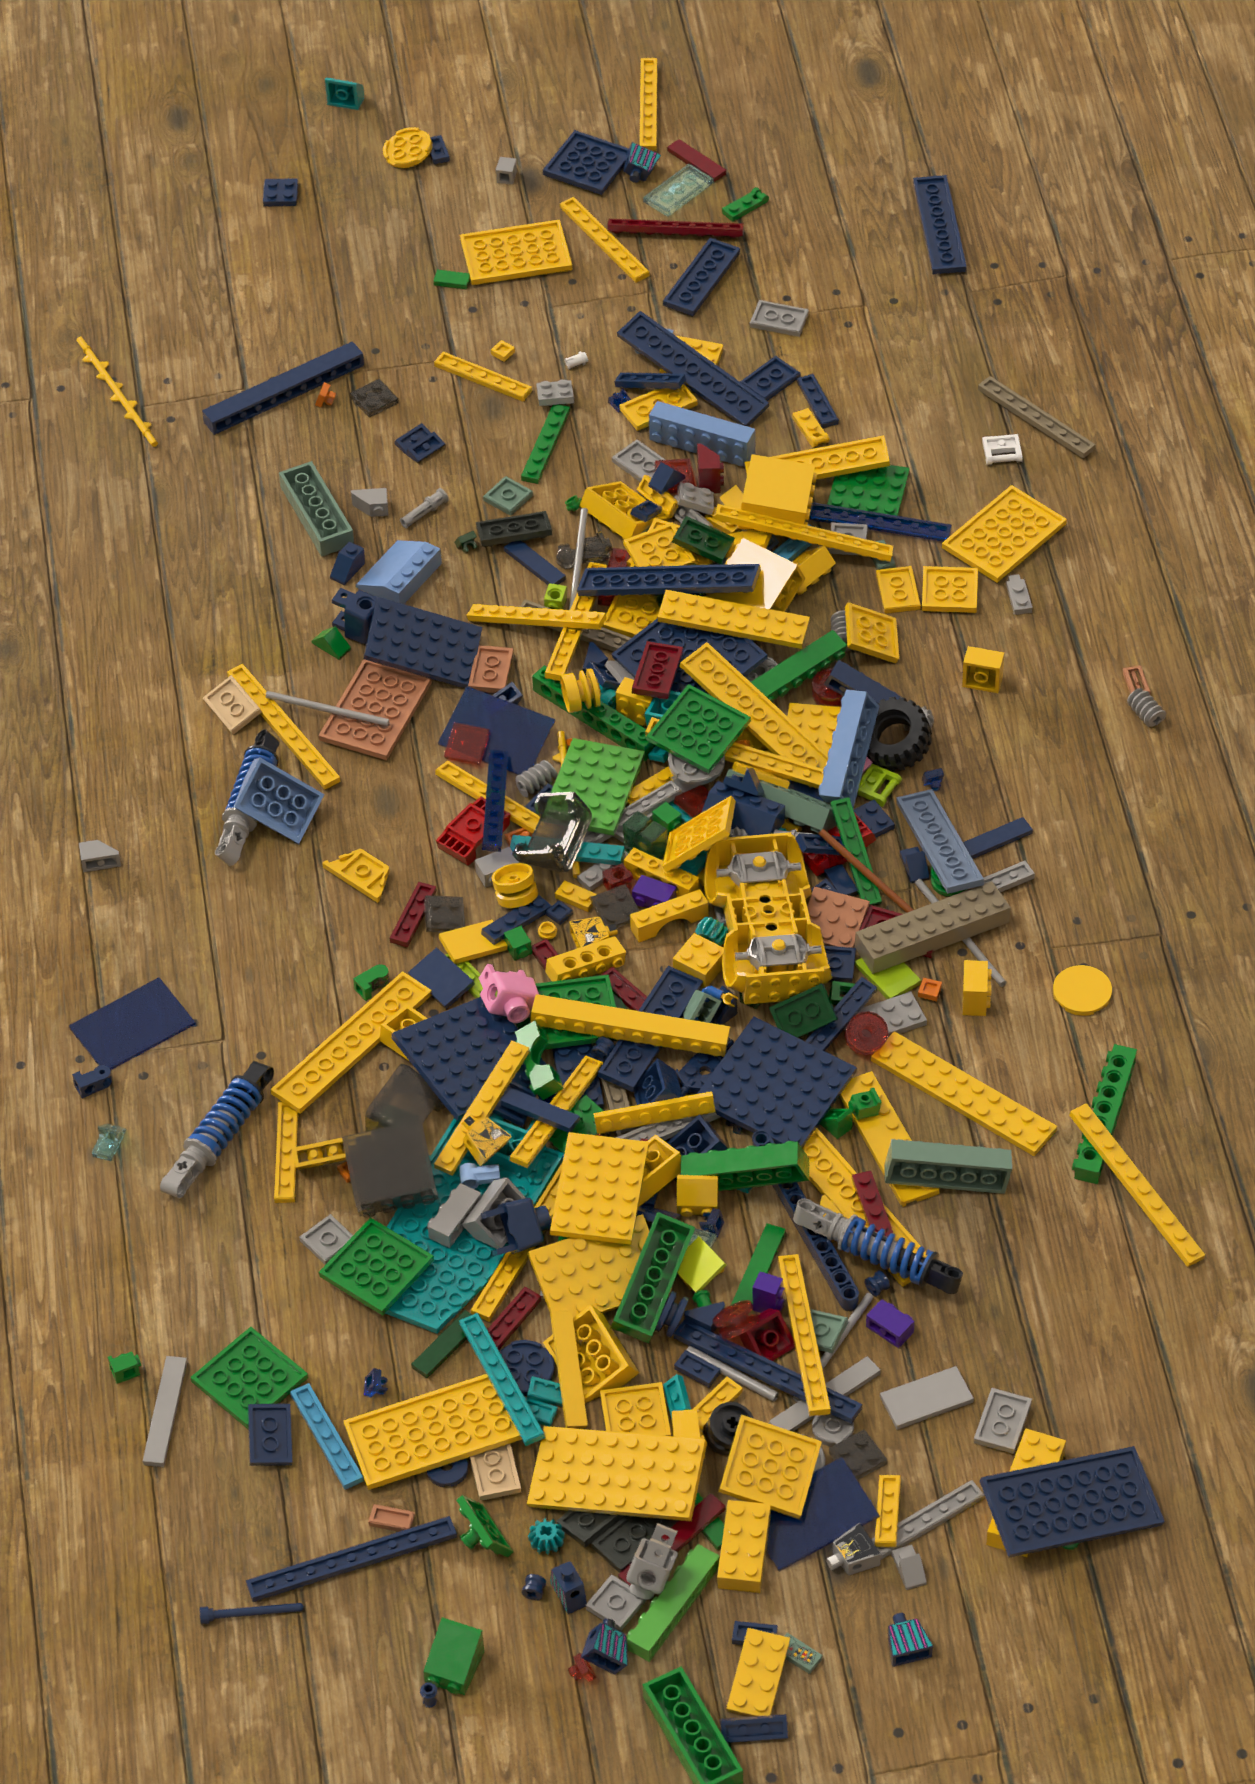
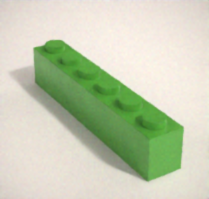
M697 1544L694 1550L691 1549L688 1552L683 1565H679L676 1568L674 1577L670 1582H666L659 1597H655L652 1600L647 1613H643L640 1616L636 1628L628 1632V1651L648 1662L651 1661L717 1572L720 1561L719 1555Z

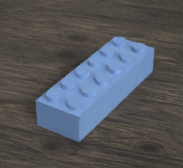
M659 401L656 402L649 414L651 441L697 453V444L701 443L720 456V461L745 467L746 461H750L751 454L755 455L754 428Z
M846 690L841 700L842 707L837 716L836 730L832 735L833 742L828 751V761L823 770L824 777L819 786V795L829 804H831V801L849 797L854 808L879 705L865 691Z

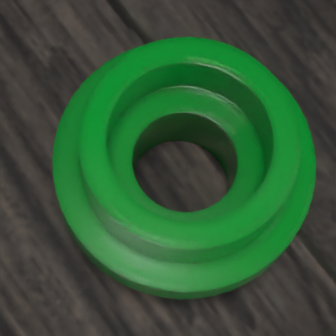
M577 495L570 497L565 502L566 509L568 511H576L580 508L582 499L578 498Z

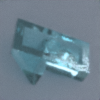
M107 1123L98 1127L99 1138L92 1150V1156L112 1161L126 1132V1128Z

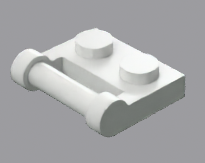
M1018 434L983 437L982 443L987 465L1008 461L1022 462V451ZM1015 452V454H1006V455H995V456H992V454Z

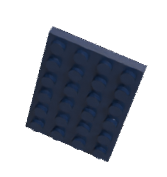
M377 596L363 659L468 689L473 661L478 653L482 627Z

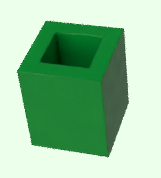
M665 802L652 811V823L669 836V832L682 825V814Z
M522 926L504 932V940L508 945L507 950L514 961L532 954L531 941Z

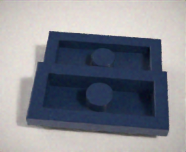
M423 423L397 438L394 443L403 453L416 462L422 461L445 446L444 441L435 432L431 433Z

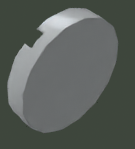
M832 1414L818 1415L813 1419L812 1431L816 1440L822 1441V1444L840 1446L851 1439L854 1432V1423L851 1424Z

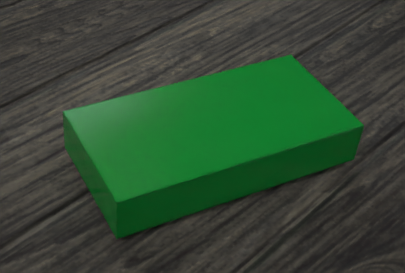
M437 269L433 283L435 286L467 289L470 274Z

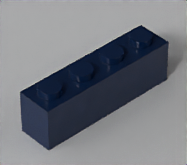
M840 660L837 661L824 683L825 686L842 696L845 695L846 690L865 691L877 704L882 699L886 701L889 700V697H896V699L901 697Z

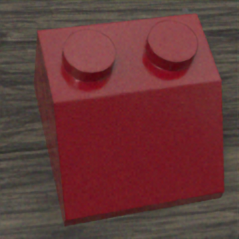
M699 443L697 444L699 488H707L713 493H721V486H724V475H720V473H724L723 462L720 463V456Z
M768 1308L736 1328L746 1349L771 1361L795 1348L794 1340L780 1310Z

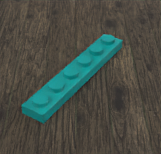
M513 835L510 844L514 855L620 866L622 865L625 847L621 845Z

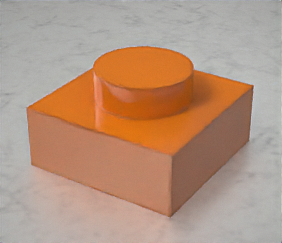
M923 978L918 991V997L937 1001L942 988V982Z

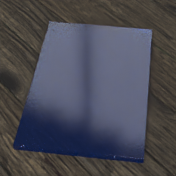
M467 686L438 741V745L517 775H522L524 771H528L529 768L534 766L556 720Z
M158 977L70 1024L69 1028L99 1066L105 1065L112 1070L195 1025V1021Z
M842 1457L813 1472L800 1519L771 1510L766 1551L778 1571L831 1544L860 1523L864 1526L880 1517Z

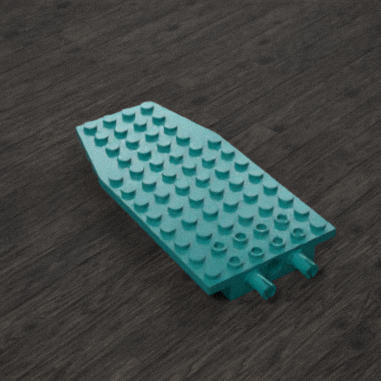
M493 1113L491 1117L489 1116V1119L512 1137L506 1145L482 1166L498 1164L500 1179L508 1178L526 1198L532 1199L535 1207L563 1162L564 1153L548 1148L545 1144L528 1168L511 1162L510 1155L536 1120H532L528 1129L525 1130L504 1122V1118ZM455 1118L415 1180L417 1186L410 1188L387 1225V1228L434 1255V1261L385 1314L436 1334L487 1285L506 1254L493 1257L492 1250H496V1248L475 1239L465 1228L450 1248L429 1238L427 1225L430 1219L435 1218L440 1206L449 1199L451 1191L456 1189L461 1183L460 1166L465 1163H474L480 1166L468 1150L453 1175H449L434 1167L435 1161L462 1120L457 1121ZM491 1183L479 1184L474 1190L481 1192L482 1197Z

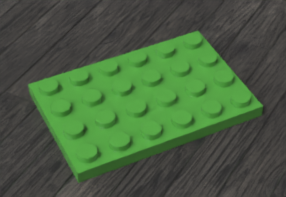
M573 738L542 813L541 822L614 836L645 758V751Z

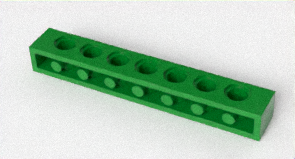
M544 665L532 676L533 691L568 712L560 681L545 678L547 667ZM591 700L592 706L590 709L586 707L583 701L581 711L569 713L621 747L645 751L643 761L649 758L648 754L656 746L647 741L645 728L600 701L601 705L599 707H595Z
M1114 1044L1112 1051L1107 1053L1106 1062L1108 1065L1103 1066L1101 1073L1103 1081L1098 1082L1096 1089L1098 1096H1094L1091 1106L1095 1115L1112 1136L1137 1057V1049ZM1082 1133L1084 1141L1078 1145L1077 1155L1079 1157L1078 1159L1074 1158L1072 1170L1075 1171L1074 1179L1098 1185L1105 1161Z

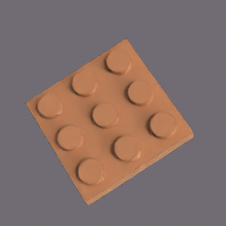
M814 887L807 908L811 923L820 926L824 946L854 948L855 932L859 931L870 906V901Z

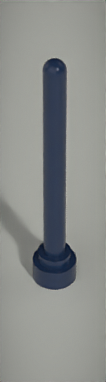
M302 1603L222 1610H213V1608L206 1606L200 1607L201 1624H209L210 1621L219 1618L300 1612L304 1609V1605Z

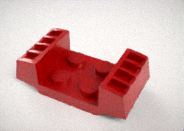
M481 796L474 803H470L446 826L444 832L436 840L437 846L440 850L468 866L476 860V848L494 831L502 834L508 828L511 813L506 812Z
M854 812L866 848L876 841L873 832ZM837 826L827 831L831 836H840ZM802 852L805 864L816 876L824 873L825 869L844 864L848 861L841 855Z

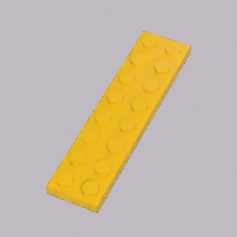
M884 436L771 457L815 465L814 473H817L816 480L890 466ZM746 461V462H745V467H746V473H747V474H748V469H749L750 461Z
M671 590L665 591L657 622L802 649L810 621L808 616Z

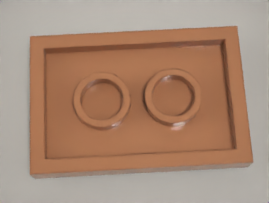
M479 645L478 653L473 661L468 690L496 693L507 686L513 658V648Z

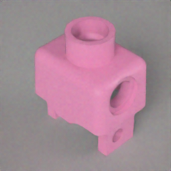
M487 964L479 980L483 987L480 996L488 1012L506 1016L512 1023L526 1020L532 1010L535 995H539L534 979L526 977L523 970H518V972L509 971L507 973L495 972L493 965Z

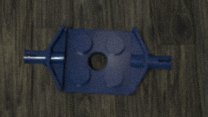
M730 1038L728 1041L726 1053L728 1052V1049L734 1044V1041L732 1039L730 1040ZM696 1053L679 1072L676 1069L682 1096L684 1097L687 1093L697 1094L723 1057ZM701 1071L710 1072L709 1074L705 1075L700 1074Z

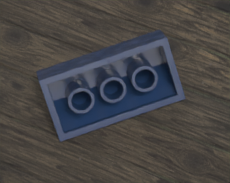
M720 781L709 791L701 812L703 813L732 795L736 802L731 829L735 827L744 829L748 836L774 834V830H779L785 823V805L731 787Z

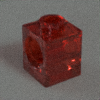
M623 863L602 871L603 885L611 897L632 889L631 880H633V875L629 869H626Z

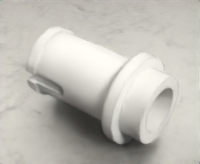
M579 352L575 356L565 358L568 369L580 364L585 365L588 362L585 352Z

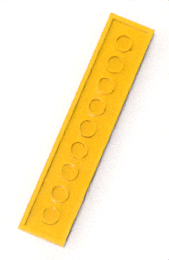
M706 642L680 662V667L712 697L750 716L751 722L746 729L773 754L822 769L827 765L828 754L709 643Z
M402 971L272 1087L271 1094L301 1114L381 1042L379 1041L380 1027L383 1022L406 1004L416 1010L432 996V990Z
M895 1031L871 1056L873 1063L1032 1156H1035L1057 1131V1125Z
M816 1128L802 1148L809 1157V1180L822 1195H826L829 1200H833L838 1210L842 1214H846L848 1219L855 1214L866 1221L852 1182V1174L857 1173L820 1130ZM884 1205L893 1233L896 1236L895 1241L898 1242L901 1237L905 1238L903 1247L905 1249L910 1242H914L915 1248L913 1253H916L921 1246ZM926 1251L924 1252V1255H923L924 1258L927 1257ZM890 1268L887 1269L902 1287L911 1282L910 1277L903 1279L900 1276V1272L893 1274Z

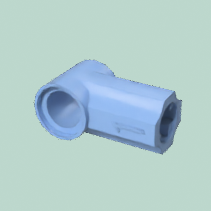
M465 1163L459 1168L461 1183L472 1189L477 1188L479 1184L492 1183L493 1180L500 1179L498 1164L477 1166L474 1163Z

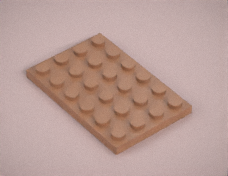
M364 659L336 707L390 719L389 725H379L331 713L318 735L319 741L387 760L429 689L432 679Z

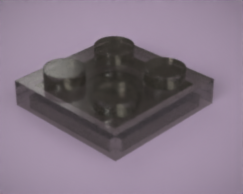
M380 379L350 393V398L369 418L399 403L395 394Z
M626 884L592 896L590 899L604 926L615 924L618 928L629 924L630 914L639 911Z
M425 895L426 932H447L465 927L463 897Z
M865 1429L829 1448V1454L851 1483L885 1466L888 1460Z

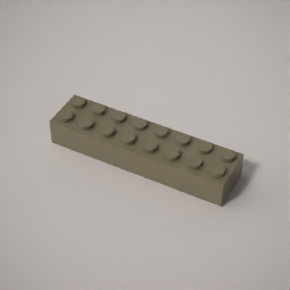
M991 881L982 886L969 889L855 932L854 947L872 974L927 954L928 951L938 950L1007 924L1010 919L1011 907Z

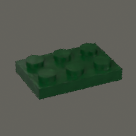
M686 516L674 535L672 543L722 564L735 538Z
M822 983L769 1007L777 1028L797 1038L838 1020L825 986Z

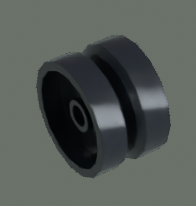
M725 1402L718 1405L712 1411L704 1428V1437L708 1446L714 1452L721 1455H729L741 1415L753 1418L752 1413L744 1405L737 1402Z

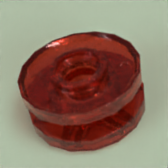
M824 669L818 672L812 681L813 700L817 705L842 707L841 700L843 696L824 685L832 669Z
M870 1011L860 1012L851 1019L846 1027V1043L857 1054L864 1056L873 1055L887 1041L888 1027L884 1019L877 1013ZM862 1030H868L871 1033V1037H865L862 1034Z
M744 1300L734 1303L720 1311L713 1318L715 1327L720 1328L719 1335L721 1338L729 1339L736 1337L758 1323L759 1316L757 1312H751L754 1308L751 1301Z

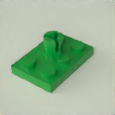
M585 1095L570 1111L580 1116V1122L570 1133L599 1136L600 1134H597L594 1113L603 1112V1110ZM557 1128L548 1142L559 1152L565 1154L568 1132Z
M461 1495L456 1500L460 1506L459 1511L470 1521V1529L461 1535V1540L469 1549H473L480 1542L486 1550L490 1549L497 1555L501 1554L509 1557L514 1552L483 1504L464 1495Z

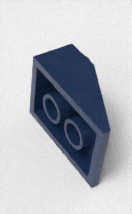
M700 1114L667 1142L679 1151L681 1156L692 1152L707 1153L710 1150L724 1151L728 1149V1146L711 1124Z

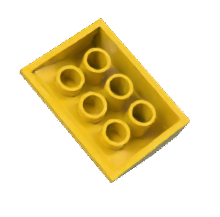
M621 481L587 487L580 503L581 508L588 509L589 515L594 516L598 519V522L608 526L612 532L619 534L623 537V540L647 532L654 518L663 521L670 520L662 512L647 522L631 515V510L645 502L646 499Z
M590 1304L573 1318L585 1403L600 1397V1390L622 1387L639 1374V1371L602 1312ZM551 1335L543 1343L557 1365L553 1335Z

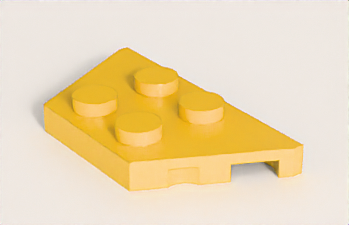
M361 848L349 854L338 856V860L332 862L326 860L322 863L323 868L375 902L378 903L380 901L390 872L389 866Z

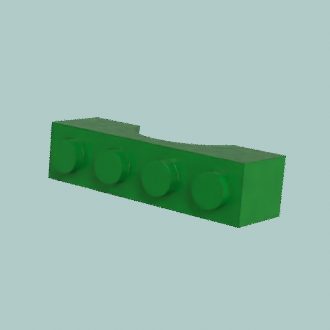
M533 1021L515 1032L517 1037L515 1042L529 1047L530 1050L523 1063L526 1065L525 1073L531 1081L530 1089L534 1095L538 1094L544 1100L564 1089L559 1074L549 1064L540 1065L541 1055L549 1045L544 1029L536 1021Z

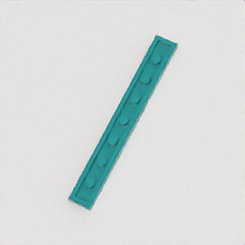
M476 1313L459 1320L465 1336L525 1446L544 1439L543 1430L479 1314Z

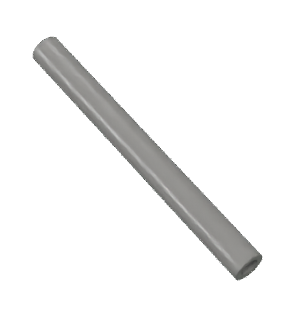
M692 1346L687 1348L688 1352L720 1368V1374L729 1377L731 1380L773 1402L778 1398L779 1393Z

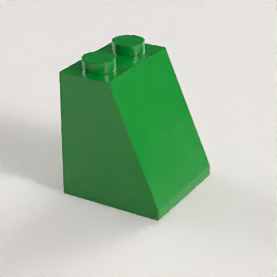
M442 1617L423 1671L424 1682L432 1683L436 1687L446 1689L452 1694L465 1696L485 1653L483 1630Z

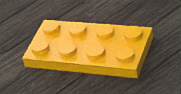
M683 384L680 389L676 390L670 388L653 390L619 406L623 415L638 431L649 426V414L657 401L688 410L697 406L698 400Z
M751 1628L747 1629L726 1708L727 1712L747 1717L771 1715L790 1644L789 1637Z

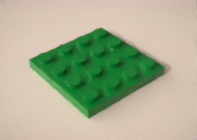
M890 465L835 476L826 513L897 523L910 468Z
M688 684L648 733L646 739L648 742L709 774L751 722V717Z
M609 975L536 983L539 995L616 1007ZM542 1027L549 1043L545 1049L592 1044L602 1037ZM608 1038V1039L611 1040V1041H616V1040H617V1039H614V1038Z
M370 1217L319 1271V1277L383 1316L434 1261V1255Z
M249 1327L190 1378L194 1385L248 1429V1404H279L290 1394V1391L295 1390L309 1377L305 1370L254 1328Z

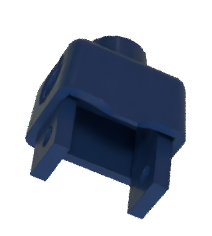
M340 588L333 597L332 604L344 608L345 611H340L332 622V626L345 631V638L367 644L377 597L360 589L355 594Z
M531 1198L502 1203L496 1209L481 1213L482 1219L500 1214L509 1246L492 1250L493 1257L507 1252L515 1254L542 1244L544 1241L542 1231L549 1230L552 1223L547 1207L543 1205L535 1208Z

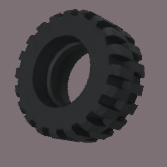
M889 697V700L886 701L885 699L879 700V710L867 757L873 762L872 764L884 769L887 768L889 771H895V769L902 771L907 766L911 768L915 765L916 761L920 762L923 759V754H927L929 751L928 745H931L932 731L922 708L917 706L914 701L909 700L907 702V699L899 697V699ZM905 724L911 727L907 737L899 743L887 745L879 742L882 732L891 725Z

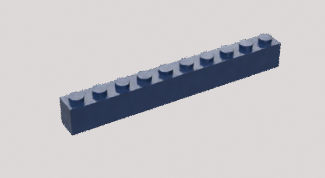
M353 341L202 410L203 422L214 435L311 391L323 385L324 382L328 383L363 367V353Z

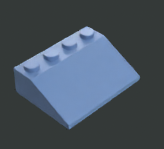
M397 540L356 584V587L375 597L378 596L405 604L442 564L441 549L427 542Z
M257 758L253 760L244 778L234 808L299 844L325 794L264 759Z

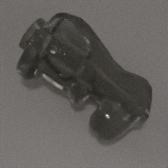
M600 531L594 537L585 538L582 563H598L610 559L609 552L613 551L609 537L604 538L603 533ZM568 543L565 545L560 544L558 546V555L556 556L558 565L564 569L573 568L576 549H571Z

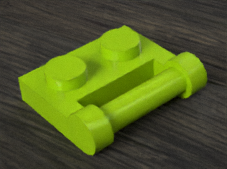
M872 764L860 780L857 795L871 801L875 800L880 807H883L887 802L888 796L895 786L900 784L902 778L894 772ZM886 779L890 782L883 792L878 794L877 791Z

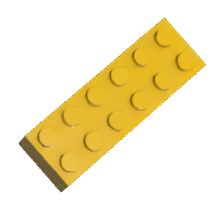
M1025 1429L1010 1471L1063 1461L1066 1440ZM992 1517L987 1530L986 1545L1005 1550L996 1523Z

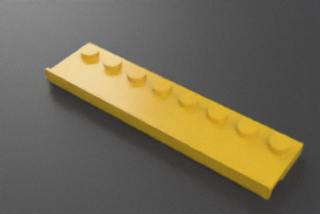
M871 1071L852 1078L839 1097L844 1106L849 1108L848 1103L851 1095L870 1091V1088L873 1087L882 1102L879 1115L857 1120L853 1114L852 1120L885 1177L884 1164L891 1139L912 1140ZM889 1184L902 1207H905L909 1202L915 1200L919 1202L938 1195L940 1190L934 1187Z

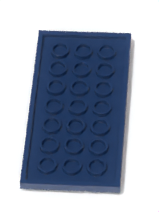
M1135 1446L981 1477L979 1481L1008 1558L1162 1526L1165 1522Z

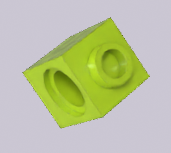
M549 583L544 597V606L551 609L564 610L567 601V586Z

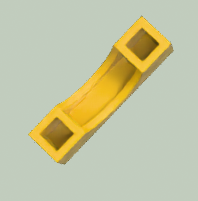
M701 889L630 914L631 931L639 943L656 937L659 930L665 924L675 919H687L690 923L702 920L704 917H709L708 901Z

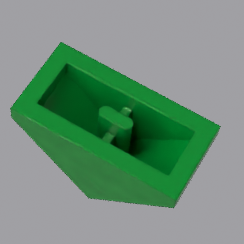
M336 626L323 630L311 641L312 644L338 660L351 650L350 645Z
M851 1108L830 1109L820 1125L836 1139H839L852 1129L853 1112Z

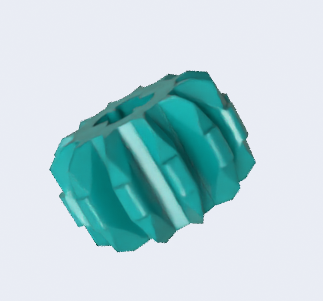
M704 917L697 925L695 932L697 935L722 946L725 942L728 928L723 923H720L718 919Z
M544 1518L543 1522L536 1520L535 1526L530 1527L528 1535L532 1549H537L539 1554L546 1551L547 1555H549L551 1550L557 1552L558 1547H562L565 1538L561 1524H556L554 1518L550 1522H547L546 1518Z

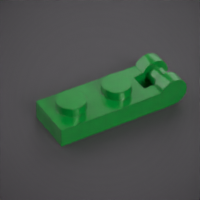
M755 187L747 195L723 207L722 214L734 222L766 204L769 196L762 193L758 187Z

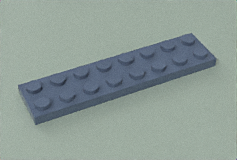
M931 789L896 797L899 809L947 894L984 885V878L934 791Z

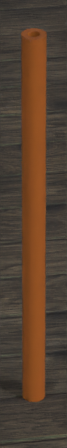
M822 829L819 832V835L903 911L908 913L914 910L826 830Z

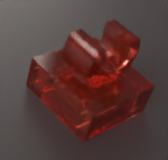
M579 1653L573 1657L577 1665L571 1666L568 1671L575 1681L580 1680L584 1676L590 1682L597 1677L589 1662L582 1659V1654Z

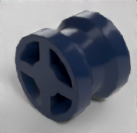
M600 1037L596 1041V1046H593L591 1049V1055L596 1060L605 1062L615 1045L608 1038Z
M877 1271L873 1277L865 1279V1286L876 1297L880 1295L882 1290L890 1288V1282L883 1272Z
M529 1574L525 1578L526 1585L522 1588V1595L530 1600H540L543 1596L542 1589L546 1586V1580L542 1576Z

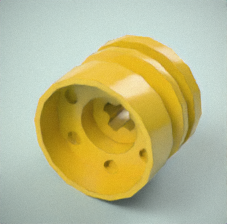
M592 668L586 669V676L582 670L579 671V680H576L573 673L560 675L562 694L568 713L581 711L583 701L588 709L592 706L591 700L595 707L601 705L600 686Z

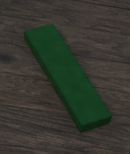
M465 1310L411 1363V1368L425 1378H428L467 1339L459 1324V1320L472 1314Z

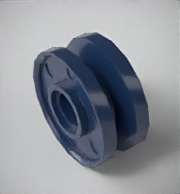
M671 1291L669 1298L665 1302L655 1331L660 1332L664 1325L668 1326L666 1336L670 1338L678 1327L689 1298L684 1296L679 1304L676 1303L677 1293Z

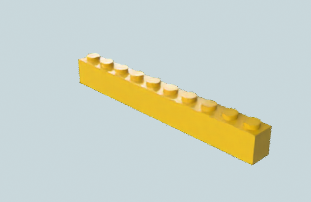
M538 994L535 995L531 1011V1022L536 1021L541 1027L724 1057L729 1041L730 1026Z

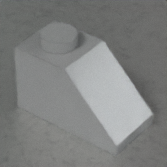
M387 488L351 490L352 505L370 517L388 516Z
M99 840L79 843L83 872L121 866L119 851Z

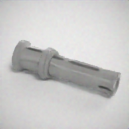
M437 489L435 494L425 498L424 503L401 518L400 523L404 528H408L428 512L436 511L442 503H447L449 501L448 495L443 489Z

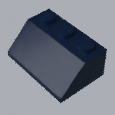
M658 1058L645 1071L643 1078L634 1090L637 1105L683 1097L676 1071Z

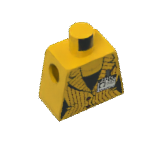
M600 917L569 922L570 935L577 949L618 934L615 924L604 926Z
M468 1116L461 1123L469 1131L462 1139L463 1143L480 1166L506 1145L512 1137L488 1117L477 1123L471 1116Z

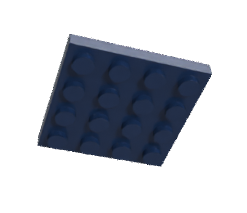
M574 130L545 166L543 175L602 195L625 166L626 153L629 148Z

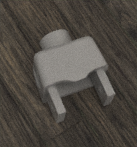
M657 1523L652 1538L650 1540H641L626 1576L627 1581L631 1583L629 1590L635 1596L649 1600L655 1594L662 1593L678 1555L675 1550L671 1549L677 1534L676 1530ZM662 1536H669V1540H664Z

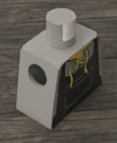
M860 1523L833 1542L834 1555L826 1558L831 1570L842 1566L848 1575L877 1567L881 1563V1553Z

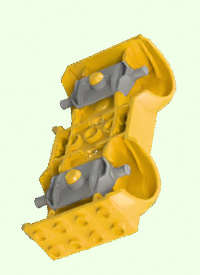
M791 832L728 837L722 842H716L707 853L704 869L705 896L710 904L723 908L728 928L722 956L723 978L729 988L742 992L744 1004L784 1001L821 983L826 984L832 979L820 926L810 921L805 899L812 895L802 851L795 839L796 837ZM761 897H768L771 901L763 903L759 899ZM769 924H773L777 927V929L774 931H770L766 928V926Z

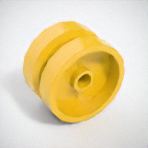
M512 863L497 869L493 873L491 878L500 906L518 908L531 903L537 898L538 890L534 881L533 870L528 864Z

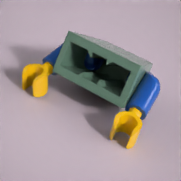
M707 986L702 991L696 990L683 1013L684 1019L710 1023L722 1000L725 1004L735 1007V1005L731 1004V1000L733 998L738 999V997L731 993L725 994L724 991L713 986Z

